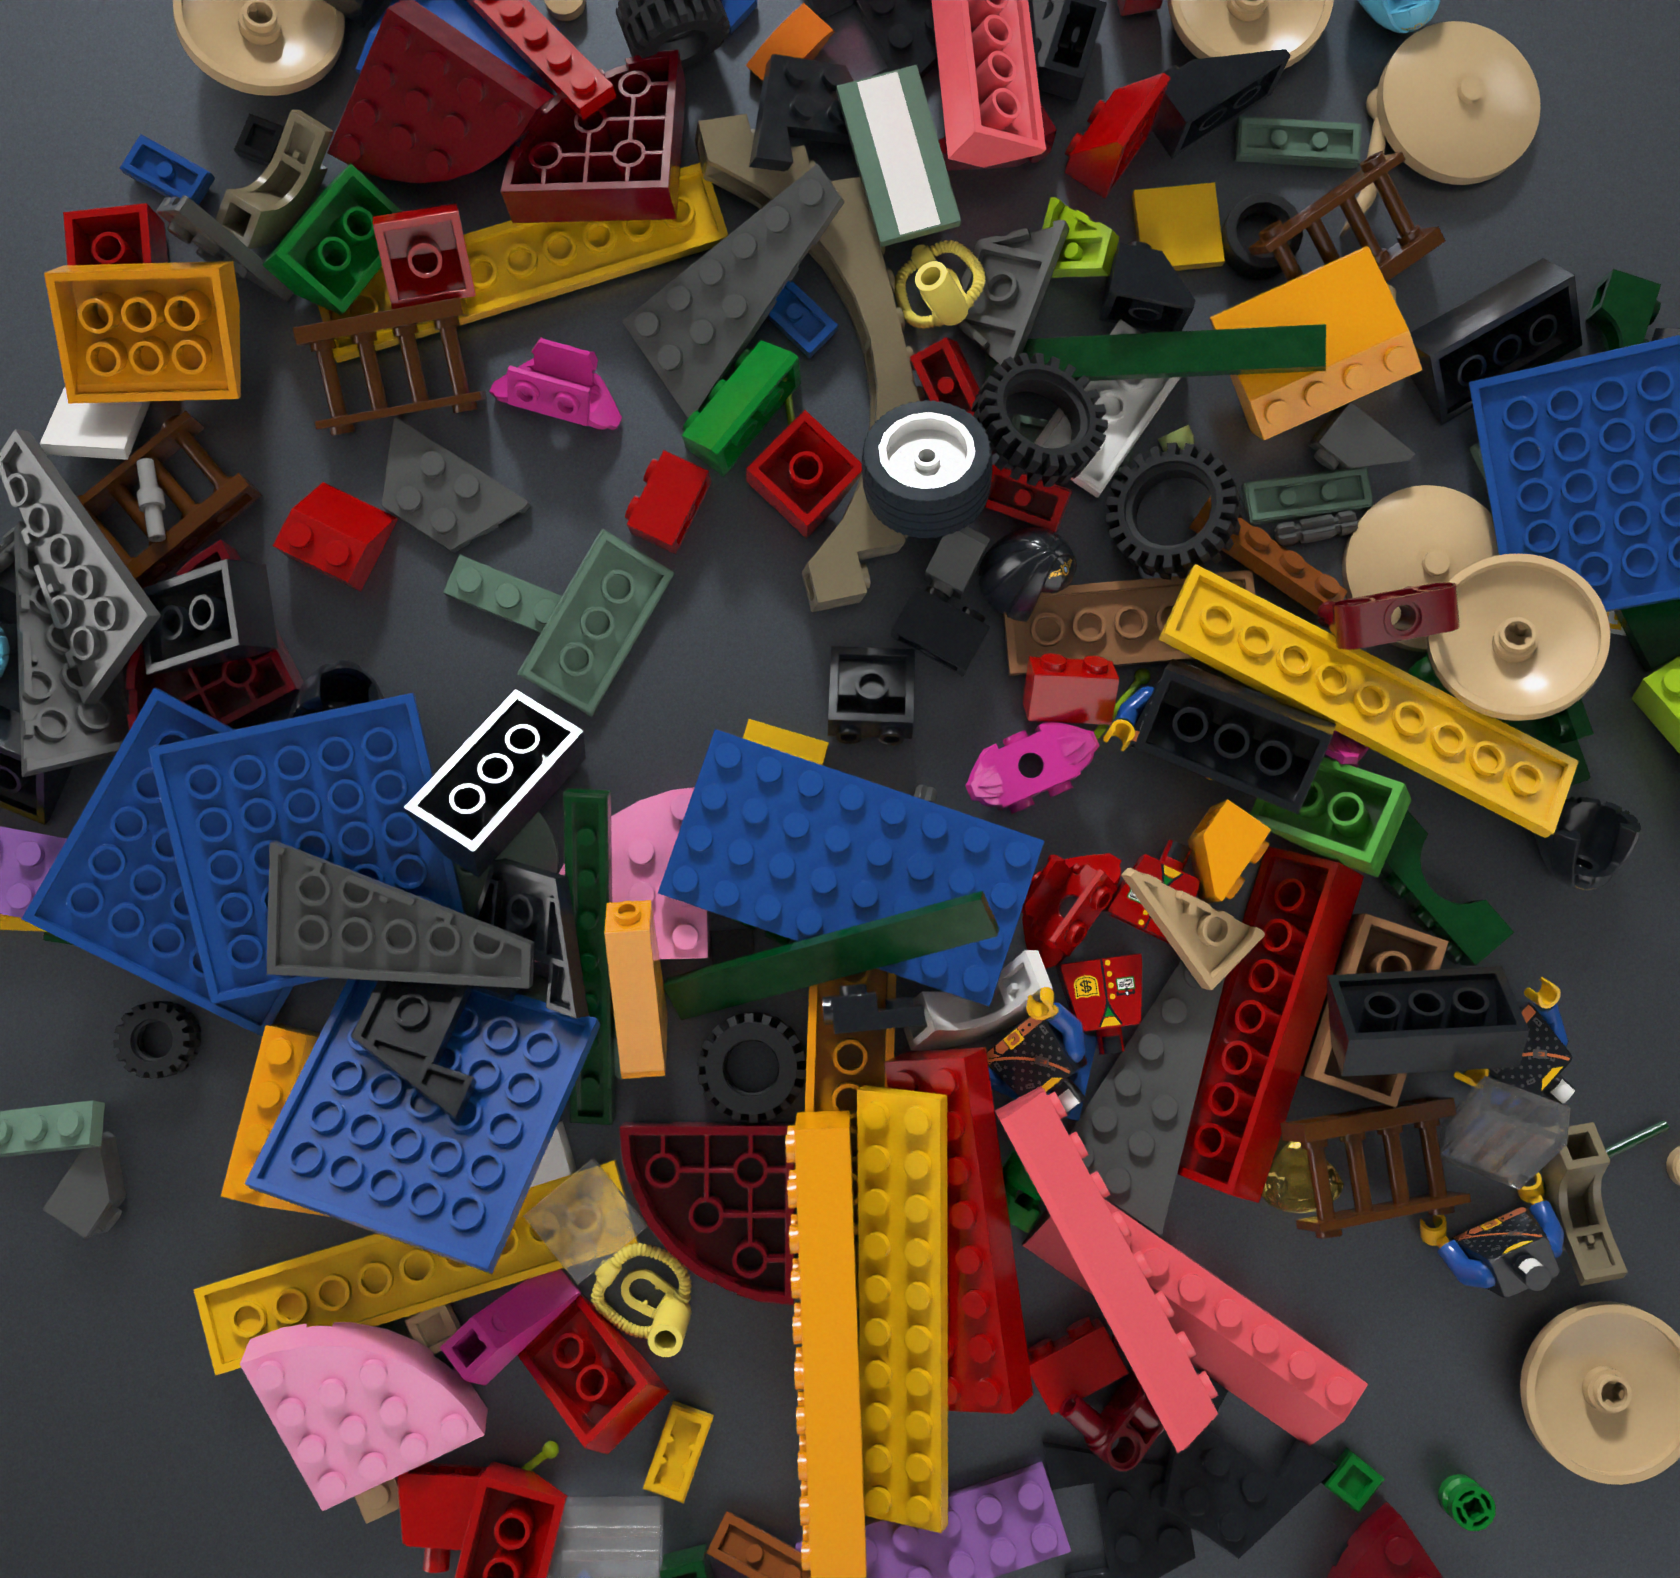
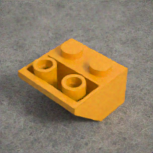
M1228 799L1211 806L1187 840L1188 847L1192 849L1190 857L1194 877L1200 880L1197 892L1198 899L1206 903L1220 902L1225 897L1231 900L1245 881V878L1241 876L1249 862L1256 864L1269 846L1265 838L1271 829Z

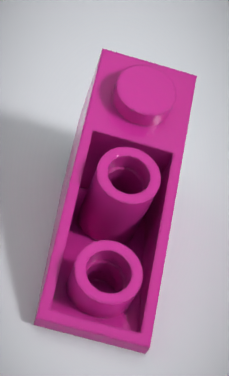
M563 1269L526 1279L473 1315L440 1349L464 1381L486 1386L562 1313L581 1292Z

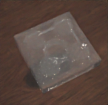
M594 1158L523 1215L577 1284H580L648 1226Z

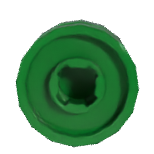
M1012 1150L1002 1167L1009 1220L1012 1225L1029 1233L1041 1214L1038 1205L1043 1201L1017 1152ZM1020 1189L1023 1191V1194L1019 1195L1016 1199L1017 1191Z

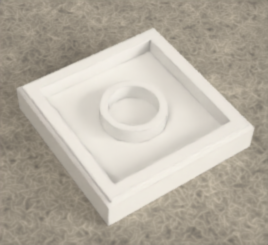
M64 387L39 444L46 455L128 460L151 402L68 404L66 388Z

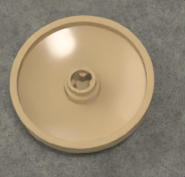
M173 0V17L177 36L191 60L214 80L244 93L279 96L304 90L316 84L331 71L343 47L345 31L344 14L324 0Z
M1168 0V10L1177 35L1188 50L1198 59L1287 49L1291 56L1284 68L1286 69L1301 60L1315 46L1329 21L1334 0Z
M1451 21L1433 24L1417 31L1396 50L1387 62L1380 77L1377 90V112L1382 131L1395 153H1403L1406 159L1403 162L1421 175L1441 183L1470 185L1481 183L1500 175L1526 151L1538 127L1540 95L1531 67L1521 52L1511 42L1484 26L1469 22Z
M1421 485L1393 492L1368 509L1357 521L1358 529L1349 535L1342 559L1343 585L1348 590L1346 596L1350 599L1403 589L1407 586L1449 582L1456 574L1473 563L1499 555L1492 514L1475 499L1447 487ZM1399 607L1392 613V625L1398 622L1401 616ZM1426 636L1389 643L1410 651L1428 652Z
M1520 553L1503 554L1473 563L1449 581L1457 586L1460 627L1454 631L1426 636L1427 651L1437 678L1448 692L1464 705L1481 714L1503 720L1524 721L1540 719L1572 706L1596 682L1609 652L1610 624L1598 594L1574 570L1542 556Z
M1611 1301L1581 1304L1562 1312L1548 1322L1535 1337L1528 1349L1520 1381V1395L1524 1415L1530 1430L1542 1448L1557 1462L1575 1474L1588 1480L1605 1484L1623 1485L1637 1483L1652 1478L1673 1465L1680 1458V1336L1656 1316L1634 1306Z

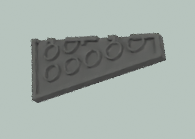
M818 164L622 320L687 418L696 410L701 413V409L708 400L714 386L721 379H724L723 376L736 357L744 352L777 303L775 300L786 283L792 281L799 270L798 265L811 246L817 244L845 201Z
M15 429L0 451V475L11 506L19 507L26 525V528L21 531L25 545L34 547L39 564L34 566L55 628L63 629L70 650L65 653L69 667L77 668L84 687L78 689L82 703H97L161 617V614L31 432Z
M19 521L14 528L21 765L22 777L115 756L129 732L127 715L130 712L128 706L129 690H126V679L122 669L97 703H82L78 689L84 687L78 669L69 667L65 653L70 650L63 629L55 628L34 566L39 564L34 547L25 545L21 531L26 528L24 521Z
M270 842L267 974L527 989L533 986L534 941L281 842Z
M1182 960L1124 1048L1125 1051L1120 1054L1080 1116L1079 1121L1076 1122L1069 1133L1070 1135L1076 1131L1089 1154L1082 1161L1089 1174L1096 1171L1100 1174L1110 1193L1106 1199L1161 1236L1225 980L1224 977L1213 990L1203 989Z

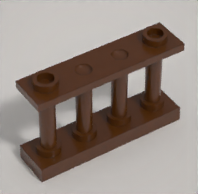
M1383 151L1369 156L1359 164L1362 170L1282 224L1281 221H1278L1264 228L1258 234L1260 240L1248 247L1251 255L1273 252L1287 281H1291L1304 274L1287 241L1306 229L1324 265L1333 262L1341 257L1321 218L1339 205L1360 247L1367 246L1370 248L1386 282L1446 240L1439 226L1421 228L1420 225H1414L1388 171L1406 160L1403 153L1384 155ZM1372 182L1399 233L1396 237L1398 243L1388 250L1386 248L1381 249L1355 197L1356 193Z
M459 297L293 327L296 345H310L311 352H316L331 416L329 419L314 421L316 429L329 428L330 435L333 436L355 432L354 423L446 406H452L453 414L478 409L476 401L487 399L486 392L470 393L456 326H460L459 318L469 316L466 299ZM434 323L435 330L439 329L454 396L429 400L415 334L419 333L417 325ZM392 330L393 336L399 339L413 403L388 408L374 341H377L376 333ZM351 337L352 345L357 344L372 411L347 415L332 349L336 348L335 340Z
M186 410L182 414L172 416L166 420L161 427V431L129 456L128 460L123 461L85 494L76 496L141 588L156 584L262 496L256 487L239 472L234 477H228L195 439V436L205 429L204 426ZM181 448L215 487L214 493L202 503L196 504L162 464ZM143 458H149L154 460L158 486L180 510L182 520L170 530H165L166 539L164 541H149L147 549L137 557H130L98 519V516L117 501L148 538L145 515L139 510L138 500L130 490L139 483L136 462Z
M1428 1096L1400 1101L1397 1107L1383 1104L1280 1123L1283 1141L1301 1142V1148L1306 1149L1317 1216L1297 1219V1229L1313 1231L1316 1238H1334L1343 1235L1342 1228L1428 1211V1215H1446L1455 1212V1205L1470 1203V1193L1447 1191L1436 1126L1440 1125L1439 1118L1457 1115L1454 1098ZM1413 1123L1414 1128L1419 1129L1429 1189L1427 1194L1412 1197L1409 1195L1399 1134L1404 1132L1403 1125ZM1376 1130L1377 1135H1382L1392 1201L1372 1204L1362 1140L1366 1139L1365 1132ZM1339 1137V1141L1345 1144L1355 1208L1334 1212L1324 1147L1328 1146L1327 1139Z

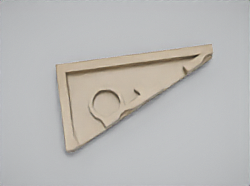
M1127 868L1121 874L1203 989L1213 990L1265 936L1261 929L1248 926L1234 919V916L1224 911L1216 910L1210 904L1184 891H1177L1161 883V880L1149 874H1143L1132 868Z

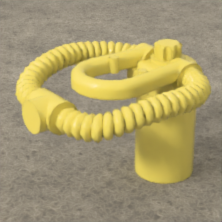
M953 240L940 241L935 243V246L931 245V248L923 244L913 248L911 260H908V264L904 263V266L898 270L895 276L894 292L897 306L902 309L904 319L909 325L919 329H929L935 326L940 328L943 325L953 326L959 324L965 319L969 308L974 306V301L983 292L985 284L983 265L978 261L976 255L970 252V249ZM942 253H953L970 267L973 274V282L967 294L964 292L957 274L952 269L946 268L941 262L935 261V256L938 257ZM916 268L918 272L916 273L915 283L922 299L932 311V315H929V317L919 316L914 313L907 297L906 281L910 274L916 271Z
M637 1243L629 1244L627 1247L625 1246L618 1250L614 1257L607 1260L603 1259L594 1273L597 1275V1280L593 1285L591 1301L595 1309L606 1320L616 1326L617 1329H620L622 1332L625 1331V1334L634 1335L635 1338L639 1336L640 1339H648L650 1350L660 1357L676 1355L683 1345L691 1318L689 1301L691 1300L692 1285L685 1265L670 1254L669 1251L666 1252L665 1249L661 1250L660 1247H652L651 1244L647 1245L646 1243H639L638 1245ZM636 1256L654 1257L655 1260L658 1259L669 1265V1268L674 1271L679 1281V1288L676 1289L654 1271L640 1268L630 1271L624 1277L621 1284V1296L624 1302L630 1308L652 1318L653 1323L651 1326H636V1324L629 1322L624 1317L622 1318V1315H619L618 1312L607 1304L604 1297L606 1288L611 1286L621 1271L622 1264L627 1259L629 1260ZM646 1279L655 1285L656 1290L660 1289L665 1293L656 1309L648 1305V1300L642 1302L631 1294L630 1285L634 1280Z

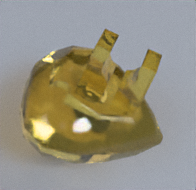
M1289 1141L1272 1162L1262 1197L1269 1206L1296 1214L1315 1212L1316 1208L1307 1151L1301 1148V1142ZM1326 1160L1332 1199L1335 1201L1340 1197L1344 1183L1337 1170Z

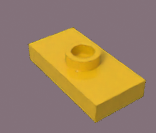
M673 1400L643 1489L684 1503L714 1417L713 1414Z

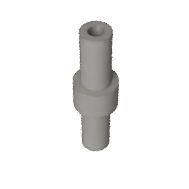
M143 458L136 462L140 490L137 491L139 510L145 515L148 540L151 542H161L166 539L162 511L166 508L164 493L161 488H158L154 460Z

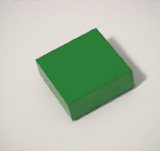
M1346 1447L1334 1463L1338 1467L1321 1483L1359 1514L1385 1479Z

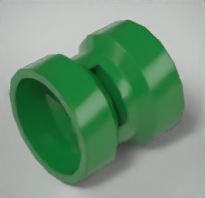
M1455 1474L1442 1482L1438 1491L1440 1506L1459 1526L1468 1531H1480L1492 1523L1496 1512L1494 1499L1475 1480L1466 1475Z

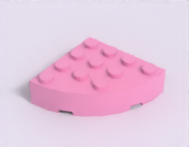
M694 787L670 790L639 800L611 816L612 903L651 900L660 959L711 958V911L658 894ZM565 864L562 866V868H561V870H560V872H559V874L564 875V876H565Z
M334 1322L333 1326L307 1327V1324L283 1327L250 1339L240 1362V1366L322 1511L485 1435L488 1408L472 1384L464 1381L455 1367L451 1369L447 1364L434 1357V1352L428 1347L388 1329L354 1322Z

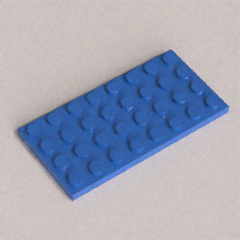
M715 729L658 894L795 941H802L983 891L999 925L998 936L877 969L990 1007L1044 840Z

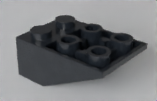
M1028 0L1039 90L1078 101L1107 2L1100 0Z

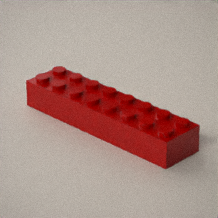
M986 1047L907 1051L884 1062L888 1088L947 1095L948 1411L1014 1414L1033 1396V1388Z

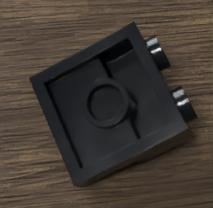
M831 646L828 736H836V739L844 744H855L860 742L862 737L878 738L880 743L889 746L899 745L903 743L904 739H912L915 649Z
M866 983L839 986L840 995L822 998L825 1025L834 1024V1034L925 1025L924 1006L921 1004L913 1005V998L885 999L886 1008H878L876 992H867Z

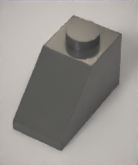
M1352 402L1334 409L1308 443L1310 447L1317 451L1314 455L1315 459L1333 471L1335 468L1340 470L1408 461L1415 455L1412 450Z
M968 526L958 532H954V534L942 537L926 569L924 580L930 583V587L941 591L949 599L952 595L961 599L985 555L990 538Z
M109 1131L103 1132L100 1147L83 1148L42 1209L84 1238L109 1231L122 1213V1210L118 1207L126 1197L115 1135Z

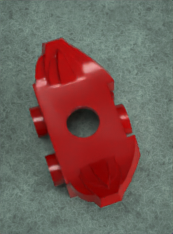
M1111 853L1063 859L1056 854L1049 855L1048 864L1043 871L1037 872L1032 877L1021 910L1023 913L1022 923L1027 950L1039 951L1045 970L1059 965L1066 956L1069 957L1074 949L1084 940L1087 931L1101 911L1108 906L1113 894L1118 889L1117 884L1121 877L1120 864L1122 860ZM1069 897H1078L1065 918L1062 917L1060 907L1063 901Z

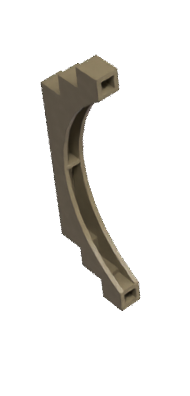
M747 114L698 121L694 141L704 179L756 205L759 209H762L816 165L814 160H808L805 145L791 147L794 162L788 171L783 172L749 167L755 129L750 128ZM861 177L831 181L845 202L817 244L812 245L808 253L825 271L847 308L860 343L870 395V431L872 425L889 410L891 411L893 408L899 407L902 404H908L909 402L924 401L925 396L920 385L916 386L912 371L915 368L910 356L914 355L910 346L906 347L902 332L905 331V319L902 309L896 307L892 293L895 292V280L892 270L885 266L883 259L885 246L880 247ZM862 475L859 477L857 488L840 523L816 554L808 561L802 571L811 612L859 603L867 594V588H870L868 568L865 563L860 564L859 560L897 553L906 542L905 538L908 537V535L905 536L902 533L895 532L893 529H889L887 525L882 524V521H879L876 515L873 514L863 489Z

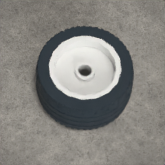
M934 400L902 404L882 415L872 425L870 431H868L862 452L863 489L873 514L876 515L879 521H882V524L887 525L889 529H893L895 532L902 533L905 536L909 535L910 537L918 538L944 537L960 531L962 528L967 527L969 523L971 524L979 516V513L983 511L992 483L991 445L985 428L982 427V424L978 422L976 417L974 418L971 413H967L966 410L960 409L958 406Z

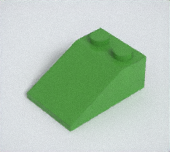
M1323 757L1299 814L1257 798L1250 815L1271 829L1270 832L1332 861L1340 862L1347 867L1379 877L1412 799L1405 783L1348 764H1340L1336 760Z

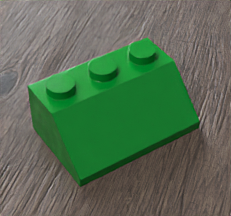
M350 164L331 181L262 266L295 295L342 315L382 267L372 217L403 211Z
M762 340L754 349L747 348L736 361V371L727 381L721 379L714 386L709 394L711 401L701 413L696 410L684 423L682 439L685 447L722 477L728 473L781 409L786 399L800 386L799 357L792 351Z

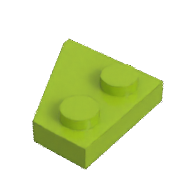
M1056 197L1050 198L1042 229L1053 227V221L1064 220L1069 226V232L1051 278L1110 276L1120 237L1113 229L1100 222H1094L1088 215L1079 210L1071 209Z

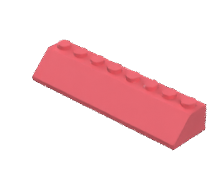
M931 0L948 159L984 168L1042 154L1046 150L1028 0Z
M1040 1086L995 1110V1113L1178 1453L1186 1449L1218 1415L1211 1401L1218 1394L1206 1372L1203 1371L1197 1374L1189 1359L1195 1357L1196 1353L1184 1331L1175 1334L1168 1319L1175 1314L1162 1290L1154 1294L1146 1279L1152 1276L1153 1273L1141 1251L1132 1254L1126 1243L1125 1238L1132 1234L1121 1213L1117 1211L1111 1214L1103 1199L1109 1196L1110 1193L1098 1171L1089 1174L1082 1161L1089 1154L1078 1133L1075 1131L1068 1135L1060 1120L1068 1115L1057 1094L1053 1092L1047 1095Z
M1106 1198L1103 1199L1110 1213L1113 1214L1119 1211L1132 1235L1125 1238V1241L1132 1254L1141 1251L1153 1275L1146 1280L1154 1294L1162 1290L1175 1315L1169 1318L1168 1321L1175 1334L1184 1331L1196 1353L1195 1357L1189 1359L1195 1368L1201 1372L1205 1371L1208 1377L1309 1447L1345 1421L1368 1386V1383ZM1046 1208L1022 1246L1092 1294Z

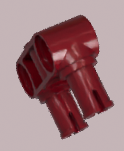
M1451 582L1407 586L1403 589L1337 602L1327 601L1320 605L1317 611V615L1324 617L1318 619L1319 624L1324 628L1330 629L1331 633L1336 637V647L1339 649L1366 648L1450 632L1460 627L1457 586ZM1399 607L1401 616L1398 622L1392 625V613Z
M1113 1333L1112 1342L1122 1350ZM1133 1370L1125 1381L1116 1388L1111 1400L1101 1414L1077 1394L1069 1395L1063 1401L1059 1410L1060 1415L1084 1435V1441L1093 1454L1118 1471L1133 1469L1143 1458L1157 1436L1165 1430ZM1119 1438L1116 1447L1111 1450L1114 1441Z

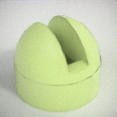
M1189 424L1158 439L1164 452L1167 451V443H1177L1182 450H1184L1185 443L1195 444Z

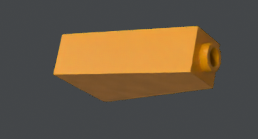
M651 900L607 903L604 935L622 1079L666 1076L668 1011Z

